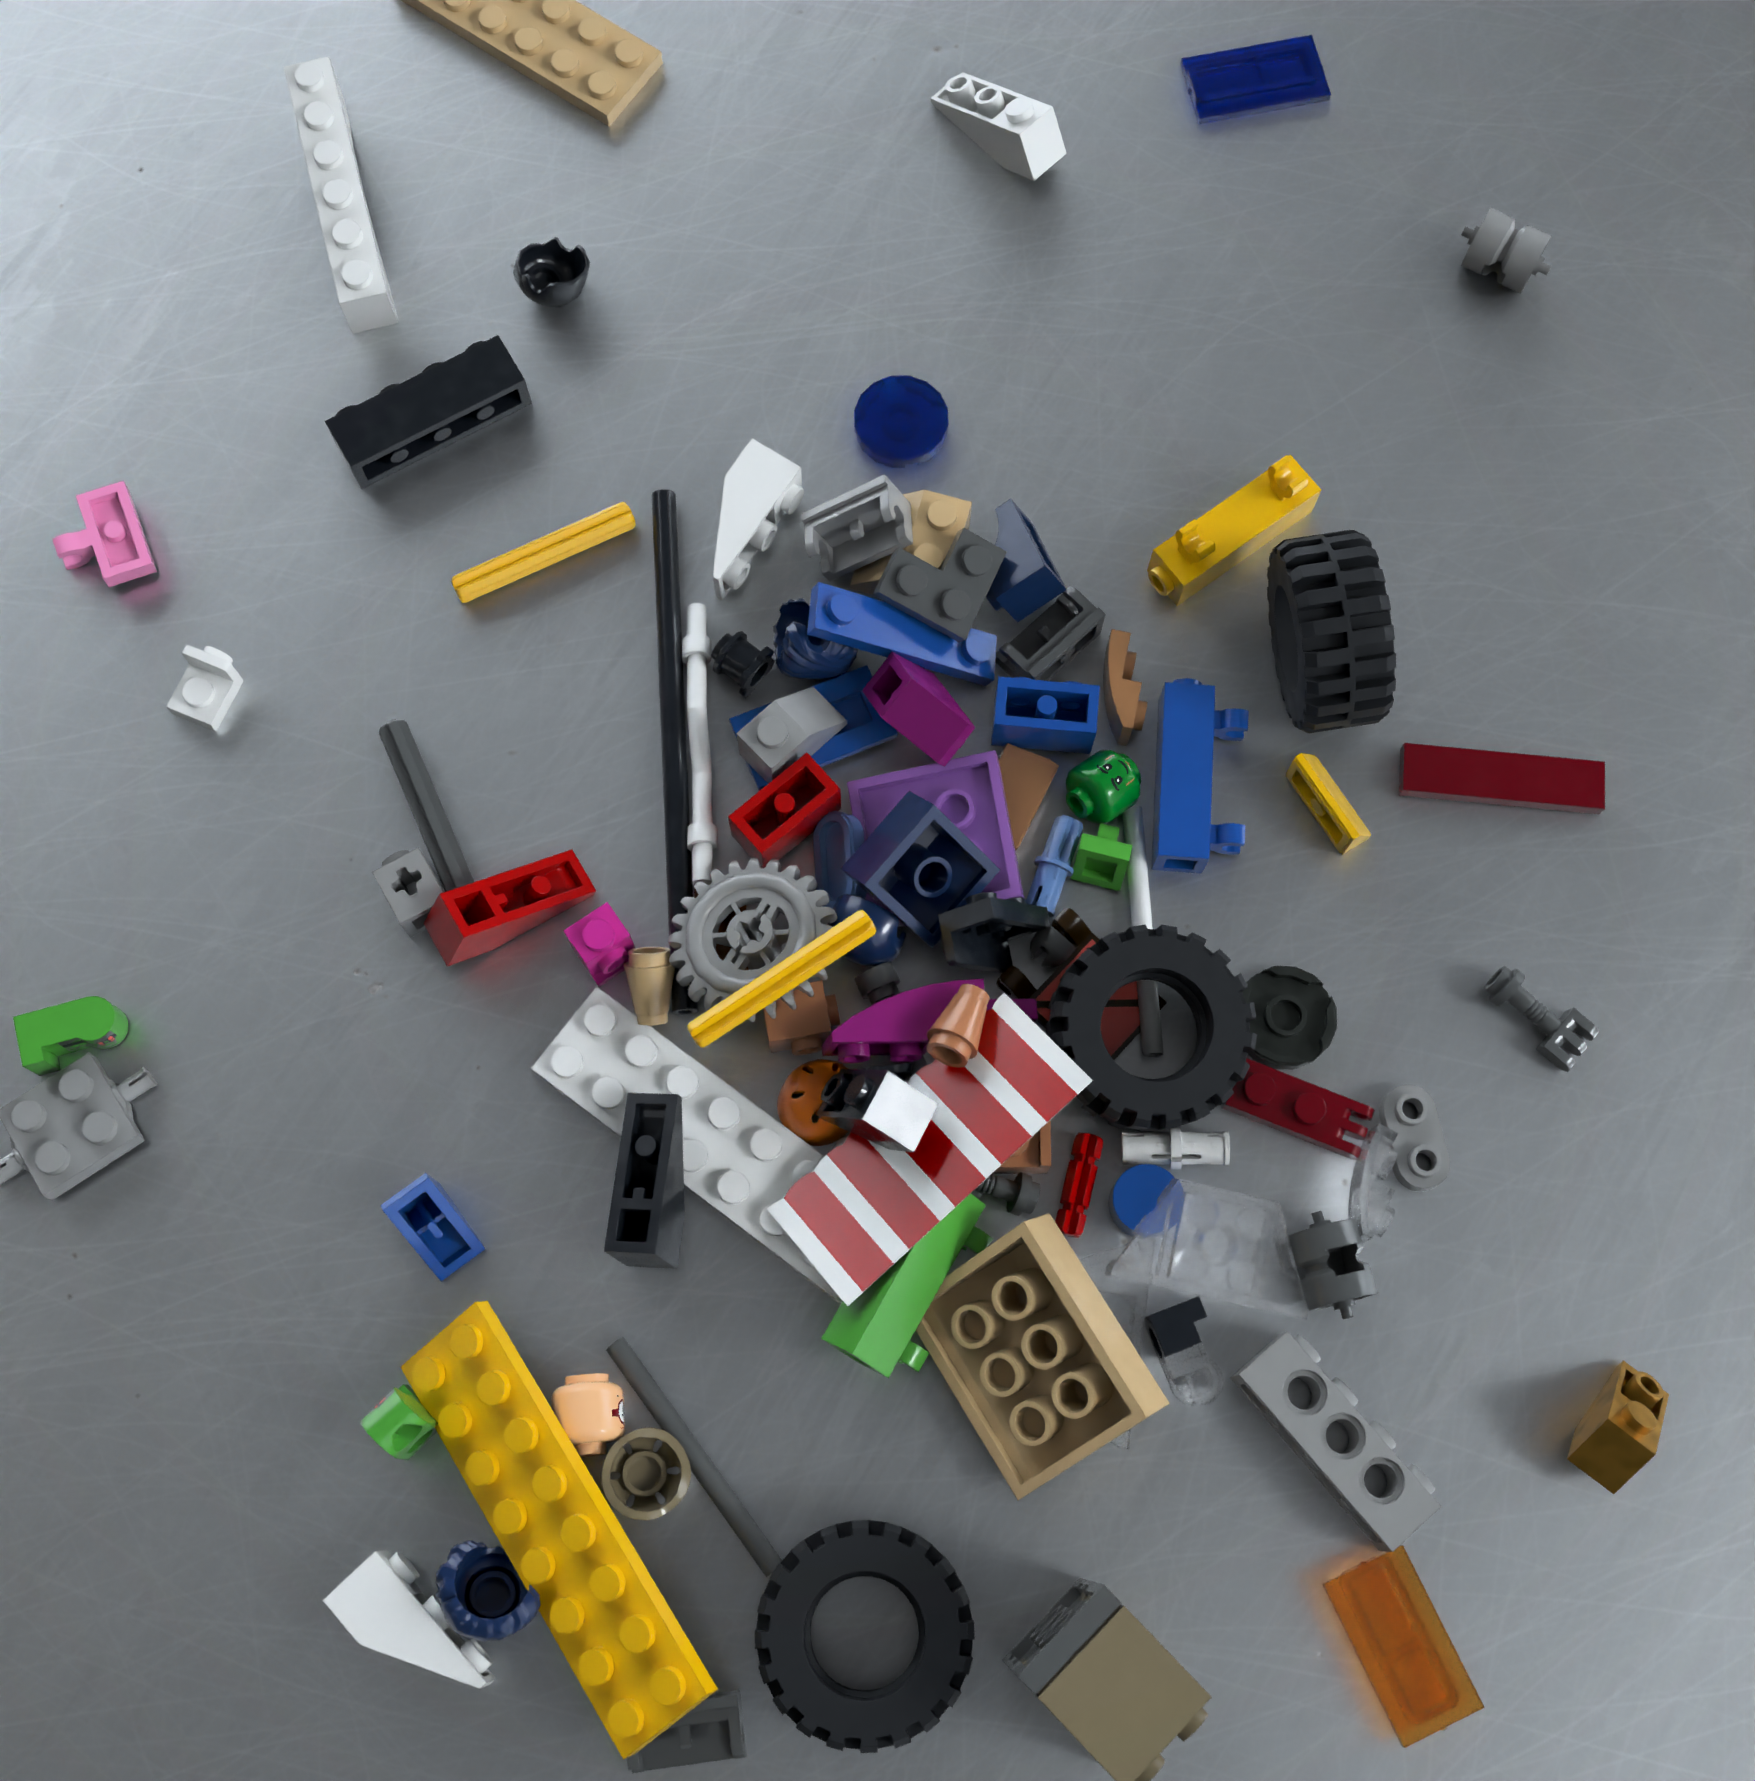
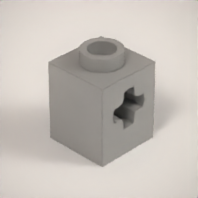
M419 847L412 851L402 850L387 857L383 861L382 867L372 873L398 922L411 938L426 930L423 923L438 895L443 893L444 890ZM416 882L418 891L415 894L408 895L409 892L406 886Z

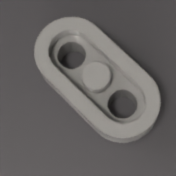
M1401 1085L1394 1088L1383 1098L1379 1107V1118L1394 1175L1404 1187L1410 1190H1430L1445 1180L1450 1169V1159L1435 1102L1430 1094L1421 1087ZM1404 1102H1410L1416 1106L1418 1110L1416 1119H1410L1405 1116L1402 1111ZM1418 1153H1423L1430 1158L1431 1169L1429 1171H1424L1417 1166L1416 1155Z

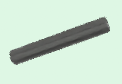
M396 719L388 721L387 724L380 727L379 735L445 892L473 883V877L407 722L404 720L397 721Z

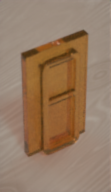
M1400 1545L1393 1552H1385L1379 1556L1362 1561L1358 1565L1344 1571L1341 1575L1322 1584L1403 1748L1440 1730L1444 1731L1449 1725L1485 1708L1403 1545Z

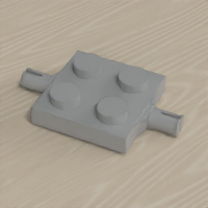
M89 1052L0 1108V1119L10 1136L13 1151L0 1160V1186L21 1171L26 1170L32 1175L42 1195L52 1201L144 1142L145 1139L133 1120L130 1102L152 1087L157 1086L148 1069L143 1067L134 1075L117 1084L108 1077L98 1058Z

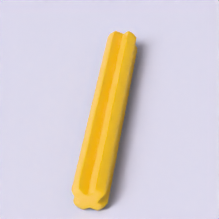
M620 502L454 575L451 578L453 588L461 602H469L632 530L636 526L634 516L626 502Z
M859 910L689 1022L687 1025L688 1032L699 1047L708 1046L875 935L876 927L865 911Z

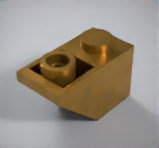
M1623 1360L1615 1368L1575 1428L1567 1460L1612 1494H1615L1656 1455L1669 1394L1662 1389L1661 1385L1651 1375L1637 1371Z

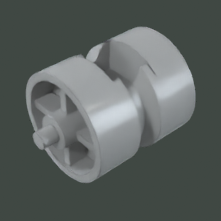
M1490 208L1480 227L1476 226L1474 230L1465 227L1461 234L1469 239L1467 244L1470 245L1461 266L1484 276L1495 271L1497 272L1498 282L1501 285L1520 294L1531 274L1536 276L1539 271L1547 275L1551 268L1550 265L1543 263L1545 258L1541 256L1551 235L1528 225L1521 230L1515 229V219L1493 208Z

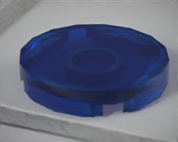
M910 375L886 377L872 383L859 397L854 409V430L857 435V441L862 451L880 464L892 468H905V464L916 462L917 465L929 461L943 446L948 434V407L940 392L927 381Z

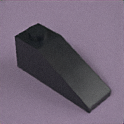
M628 1093L604 1252L626 1266L677 1269L685 1218L682 1097L678 1094Z

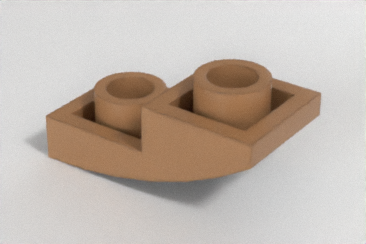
M1111 629L1103 667L1104 702L1110 728L1117 744L1127 746L1132 730L1142 731L1148 702L1139 700L1142 682L1131 680L1137 652L1128 651L1131 633Z

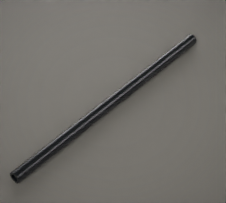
M663 489L652 493L668 926L670 936L674 932L681 931L673 925L671 920L677 914H687L688 911L683 908L680 901L684 897H693L691 851L687 848V827L690 825L676 494L671 490ZM669 944L670 956H671V954H672L674 951L678 950V949L672 948V947L670 946V944ZM675 968L671 992L672 1013L675 1015L695 1014L698 1012V1002L692 1001L688 995L690 984L683 987L677 982L676 976L681 968Z

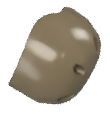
M640 1428L622 1436L609 1449L601 1468L600 1481L602 1491L608 1503L620 1514L636 1520L657 1519L675 1508L684 1498L690 1485L691 1467L684 1448L671 1434L659 1428ZM657 1440H660L662 1445L658 1451L654 1452V1444ZM626 1443L630 1444L631 1454H628L623 1448V1445ZM678 1467L679 1473L669 1474L667 1469ZM610 1473H620V1477L612 1480L610 1479ZM657 1492L665 1498L664 1504L658 1502L655 1496ZM630 1495H634L633 1505L628 1507L626 1505Z

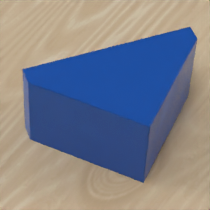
M424 1173L380 1205L383 1212L440 1281L446 1279L485 1250L482 1242L441 1184L427 1173Z

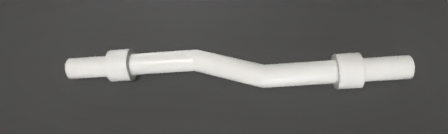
M693 603L687 607V636L682 640V661L687 664V716L692 764V824L687 827V848L692 851L693 886L698 881L707 885L712 883L710 872L713 870V851L718 848L717 826L712 824V766L707 718V664L712 660L711 639L707 637V609L705 605L700 603Z

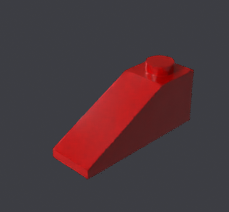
M571 849L440 893L423 924L448 967L498 948L592 897L596 889Z

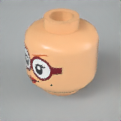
M592 1373L565 1377V1385L557 1388L552 1393V1410L580 1457L607 1454L606 1443L615 1442L624 1435V1394L618 1384L609 1382V1374Z

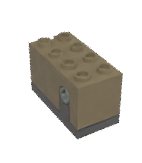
M1079 1578L1049 1610L1048 1614L1002 1660L1115 1781H1150L1160 1771L1166 1761L1160 1753L1176 1736L1182 1741L1188 1739L1208 1716V1713L1202 1708L1212 1698L1208 1692L1124 1605H1121V1602L1104 1584Z

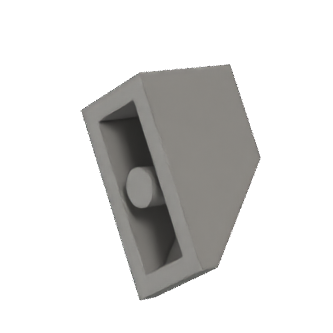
M810 687L774 700L738 731L736 735L739 754L767 783H770L805 753L812 756L847 725V720L814 687Z

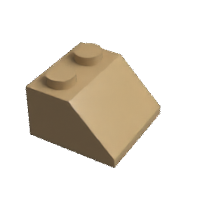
M928 490L903 494L911 503L913 544L903 548V550L940 570L957 532L963 528L969 530L972 502ZM892 554L854 570L850 589L873 595Z

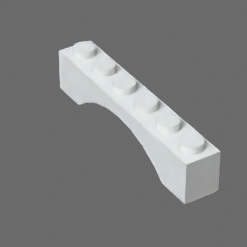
M327 56L283 66L339 304L352 334L397 324L398 319L389 282L361 184L349 118L342 90L331 60Z

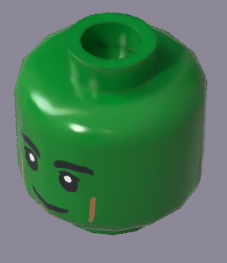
M1099 750L1068 772L1066 778V802L1068 807L1079 818H1085L1094 824H1107L1137 803L1141 784L1139 769L1134 761L1123 753H1116L1112 750Z

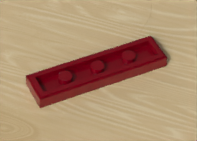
M1404 743L1400 748L1399 796L1599 815L1605 810V762Z

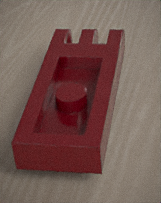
M1248 1058L1246 1059V1062L1250 1065L1244 1080L1238 1081L1232 1088L1234 1094L1223 1104V1109L1344 1157L1358 1160L1361 1148L1342 1139L1346 1135L1357 1140H1365L1368 1129L1363 1125L1350 1121L1349 1118L1354 1116L1361 1120L1371 1121L1375 1112L1372 1107Z

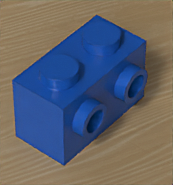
M998 676L994 699L991 745L1004 747L1005 744L1009 743L1026 749L1091 754L1097 734L1100 685L1082 684L1074 681L1055 682L1033 680L1027 677L1010 678Z

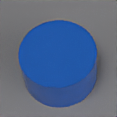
M1153 1164L1136 1165L1126 1170L1113 1185L1108 1200L1109 1212L1115 1225L1125 1234L1139 1239L1153 1238L1164 1233L1177 1220L1182 1209V1191L1177 1180L1166 1169Z

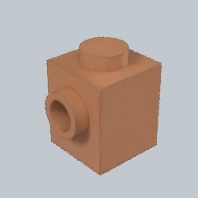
M822 980L809 982L814 991L813 997H809L798 989L793 991L797 1006L796 1010H792L781 999L776 1000L777 1016L775 1019H772L765 1008H763L771 1053L791 1049L793 1055H808L822 1050V1044L832 1032L831 1026L840 1025L835 994L825 996Z

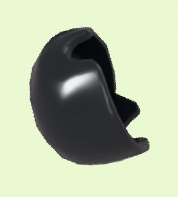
M553 237L543 244L532 243L519 250L513 274L516 283L530 300L549 307H562L577 299L581 294L588 276L590 261L581 245H577L573 250H569L561 244L557 237Z

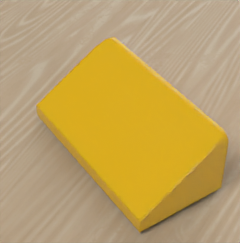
M1300 753L1295 756L1285 776L1338 852L1343 855L1368 840L1371 836L1370 831L1315 755Z

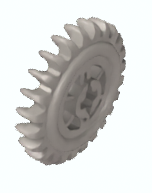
M754 857L749 860L746 869L742 870L737 861H732L729 864V874L723 875L718 869H714L710 872L712 879L710 885L701 881L694 884V888L699 895L696 898L684 897L680 901L683 908L688 912L687 914H677L672 918L673 925L681 931L672 933L668 938L670 946L678 949L671 954L669 962L674 968H681L677 973L676 980L683 987L690 984L688 995L692 1001L698 1002L706 994L704 1006L706 1010H709L833 928L825 924L835 922L837 914L830 907H821L829 903V896L824 890H815L817 882L813 876L807 875L800 878L801 874L797 865H790L781 872L782 867L778 859H771L763 869L758 858ZM760 903L756 910H745L742 912L739 910L744 905ZM734 911L736 915L729 922L726 932L717 933L724 919ZM780 913L786 916L789 929H774L773 924ZM786 943L785 948L782 952V944ZM716 944L731 947L724 960L720 959L716 951ZM825 969L813 975L822 980H827L828 977ZM808 980L779 999L785 1002L792 1010H796L797 1006L793 994L795 989L806 993L809 997L814 996V991ZM776 1001L765 1007V1010L772 1019H775L777 1016ZM754 1014L748 1020L752 1023L755 1022L756 1015Z

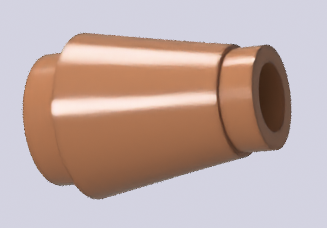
M962 984L958 992L927 1032L929 1040L927 1051L934 1059L948 1066L964 1067L969 1059L976 1057L987 1004L990 1000L987 992L972 984Z

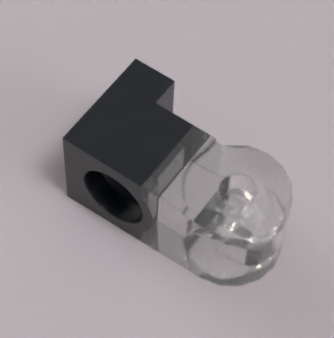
M1199 1296L1142 1318L1172 1393L1176 1399L1190 1406L1212 1403L1219 1397L1224 1385L1223 1373L1218 1364L1207 1357L1194 1324L1195 1321L1207 1317Z

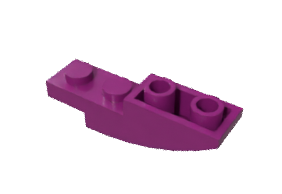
M984 979L955 980L926 985L901 992L877 1002L852 1016L833 1030L822 1044V1056H838V1061L842 1063L864 1062L870 1059V1055H890V1060L893 1062L920 1060L922 1055L928 1052L927 1045L929 1040L927 1032L958 992L962 984H972L985 991ZM997 999L989 1000L987 1010L994 1006ZM1011 999L1033 1022L1038 1020L1036 999Z

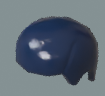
M844 894L837 898L833 907L837 914V920L833 923L828 922L827 925L834 927L855 912L863 910L868 914L876 927L875 935L843 955L847 960L864 966H877L892 962L899 956L906 938V932L902 931L897 938L899 920L892 912L858 896Z

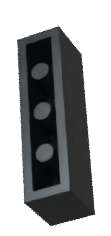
M497 335L487 341L473 343L465 352L444 362L429 365L422 373L400 384H391L385 387L378 395L358 405L344 407L334 417L326 420L325 423L360 488L364 489L532 404L524 377Z

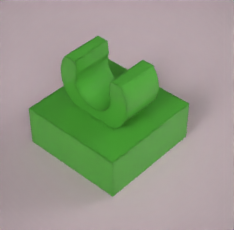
M1100 823L1097 836L1082 833L1073 865L1074 873L1070 879L1120 891L1130 860L1132 845L1117 841L1120 831L1119 827Z

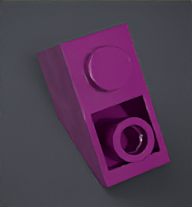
M894 652L889 654L862 690L883 720L935 762L944 767L976 728L934 673Z

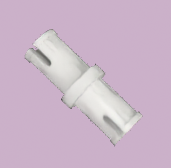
M1180 1127L1170 1128L1169 1132L1122 1131V1165L1157 1164L1169 1165L1170 1169H1181L1182 1165L1194 1164L1229 1165V1131L1209 1133L1181 1132Z

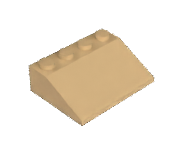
M1050 1213L1022 1222L948 1274L916 1329L917 1334L1017 1500L1028 1495L1170 1404Z

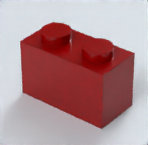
M805 753L728 816L731 835L751 858H758L761 868L764 869L771 859L780 860L813 833L818 822L827 813L841 810V789L808 753Z

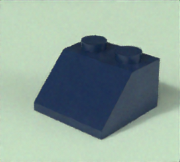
M910 791L906 793L841 868L884 909L892 912L903 925L931 948L940 940L941 928L938 914L966 905L965 899L971 895L981 893L1000 871L934 804Z

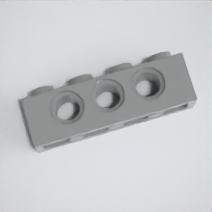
M1288 1331L1277 1335L1231 1376L1230 1379L1379 1551L1393 1552L1441 1508L1440 1504L1431 1495L1435 1491L1434 1485L1415 1465L1405 1466L1392 1451L1397 1445L1391 1435L1376 1421L1373 1420L1369 1424L1354 1407L1358 1404V1399L1354 1393L1337 1377L1332 1381L1317 1365L1321 1360L1319 1354L1301 1335L1293 1338ZM1294 1378L1303 1380L1311 1389V1403L1305 1410L1295 1407L1288 1398V1386ZM1333 1421L1342 1424L1349 1434L1348 1447L1342 1453L1333 1451L1326 1441V1430ZM1372 1465L1382 1469L1387 1478L1386 1490L1379 1497L1371 1495L1364 1484L1365 1473Z

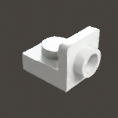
M186 645L182 655L189 665L166 707L173 715L217 732L244 680L233 667V659L226 653L211 646H205L202 651Z

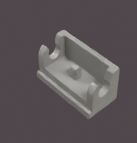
M885 474L801 514V521L804 523L807 554L811 558L820 553L822 575L828 581H832L892 554L899 547L903 549L913 544L911 503Z

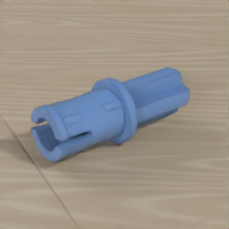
M1066 815L1058 816L1054 819L1042 856H1037L1034 860L1037 870L1025 900L1026 904L1047 907L1049 917H1054L1055 908L1066 877H1071L1074 873V869L1070 865L1083 831L1082 822Z

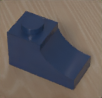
M1009 499L995 509L998 518V536L995 545L1007 553L986 598L997 612L1004 608L1018 623L1067 589L1033 523L1014 501Z

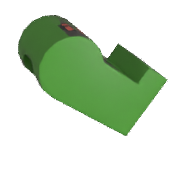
M98 996L84 997L13 1017L22 1067L39 1076L60 1071L59 1056L89 1047L100 1050L112 1049L125 1039L128 1032V1019L125 1013L106 999Z
M403 1384L399 1389L394 1387L360 1421L365 1431L381 1448L395 1459L409 1460L437 1432L435 1426L438 1424L422 1406L413 1389L406 1384Z

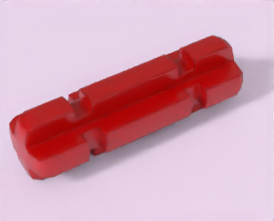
M1078 1133L1074 1138L1071 1151L1074 1160H1070L1059 1202L1063 1204V1207L1057 1211L1055 1220L1064 1236L1079 1238L1084 1230L1087 1216L1083 1212L1089 1208L1098 1169L1094 1164L1095 1161L1100 1159L1104 1143L1101 1137L1094 1134Z

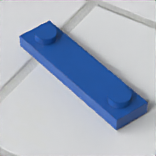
M818 582L811 589L807 635L883 657H888L891 652H894L925 669L987 686L994 681L997 635L971 628L966 640L959 643L884 601Z

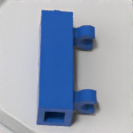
M1182 678L1172 683L1165 682L1158 700L1151 870L1202 874L1210 859V851L1238 855L1240 854V846L1245 845V825L1236 823L1211 824L1214 737L1228 741H1243L1244 731H1248L1249 710L1237 708L1215 710V686L1202 685L1196 679Z

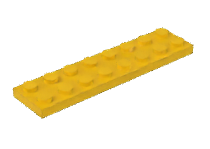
M474 1302L400 1368L422 1406L437 1421L438 1424L435 1426L438 1435L525 1588L528 1591L530 1584L540 1595L541 1605L539 1612L624 1760L640 1751L716 1692L718 1688L489 1302Z

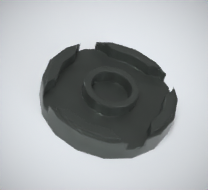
M1273 966L1263 970L1261 973L1255 974L1246 982L1248 988L1244 989L1242 993L1246 1004L1254 1002L1256 1019L1250 1021V1033L1257 1034L1256 1046L1254 1051L1248 1053L1254 1061L1273 1069L1294 1070L1312 1063L1330 1046L1337 1029V1007L1332 996L1329 997L1328 992L1322 987L1324 984L1315 975L1297 967Z

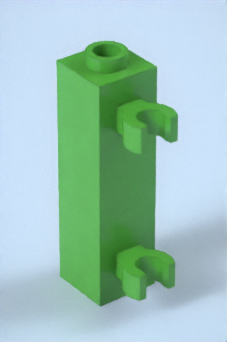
M969 1194L848 1307L842 1301L821 1339L857 1363L887 1378L890 1377L897 1362L900 1364L904 1363L919 1372L929 1352L910 1341L961 1249L966 1251L968 1248L977 1255L990 1246L993 1238L975 1227L986 1204L974 1195Z

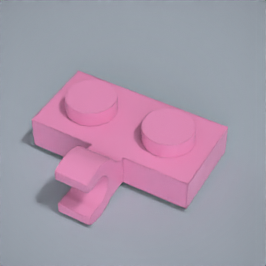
M124 480L76 495L86 529L65 533L52 539L59 558H63L67 570L86 565L96 555L103 579L108 587L157 572L129 489Z

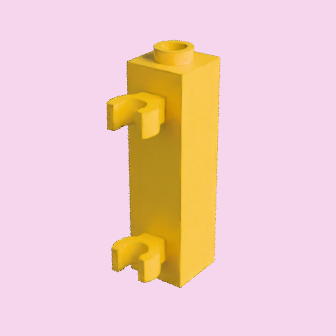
M1285 455L1269 466L1268 470L1198 519H1193L1176 531L1175 535L1153 549L1147 568L1152 586L1160 595H1168L1174 604L1179 606L1310 514L1320 495L1321 489L1291 455Z

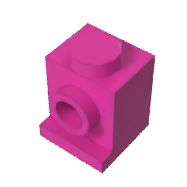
M608 902L563 930L571 947L598 987H601L625 971L624 963L629 961L628 951L634 949L635 946L629 932Z

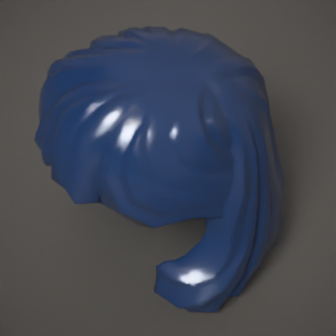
M803 598L797 601L791 599L787 603H783L779 609L781 615L778 622L773 626L775 634L773 644L776 648L774 652L775 660L780 672L788 677L832 679L845 673L856 659L858 649L807 635L810 606Z
M473 1540L456 1544L449 1552L447 1563L440 1565L439 1570L436 1572L438 1591L435 1595L440 1602L444 1618L455 1633L467 1639L486 1642L502 1640L505 1637L511 1636L533 1620L541 1605L540 1595L530 1584L527 1591L506 1552L499 1545L494 1548H488L483 1542L476 1543Z

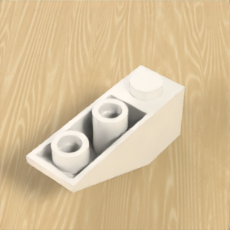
M964 72L951 78L944 88L930 98L933 106L1004 169L1035 181L1067 154L1053 106Z
M753 438L727 471L724 478L713 568L715 595L720 600H723L731 587L738 589L742 585L750 570L749 562L758 550L764 552L771 545L777 533L778 527L776 525L785 513L790 515L797 509L804 495L801 467Z
M388 1550L375 1551L322 1600L359 1645L478 1689L490 1685L496 1679L487 1669L493 1663L488 1653L475 1639H468L465 1642L460 1635L454 1632L444 1618L436 1595L433 1594L428 1599L414 1581L420 1575L412 1563L399 1551L393 1556Z

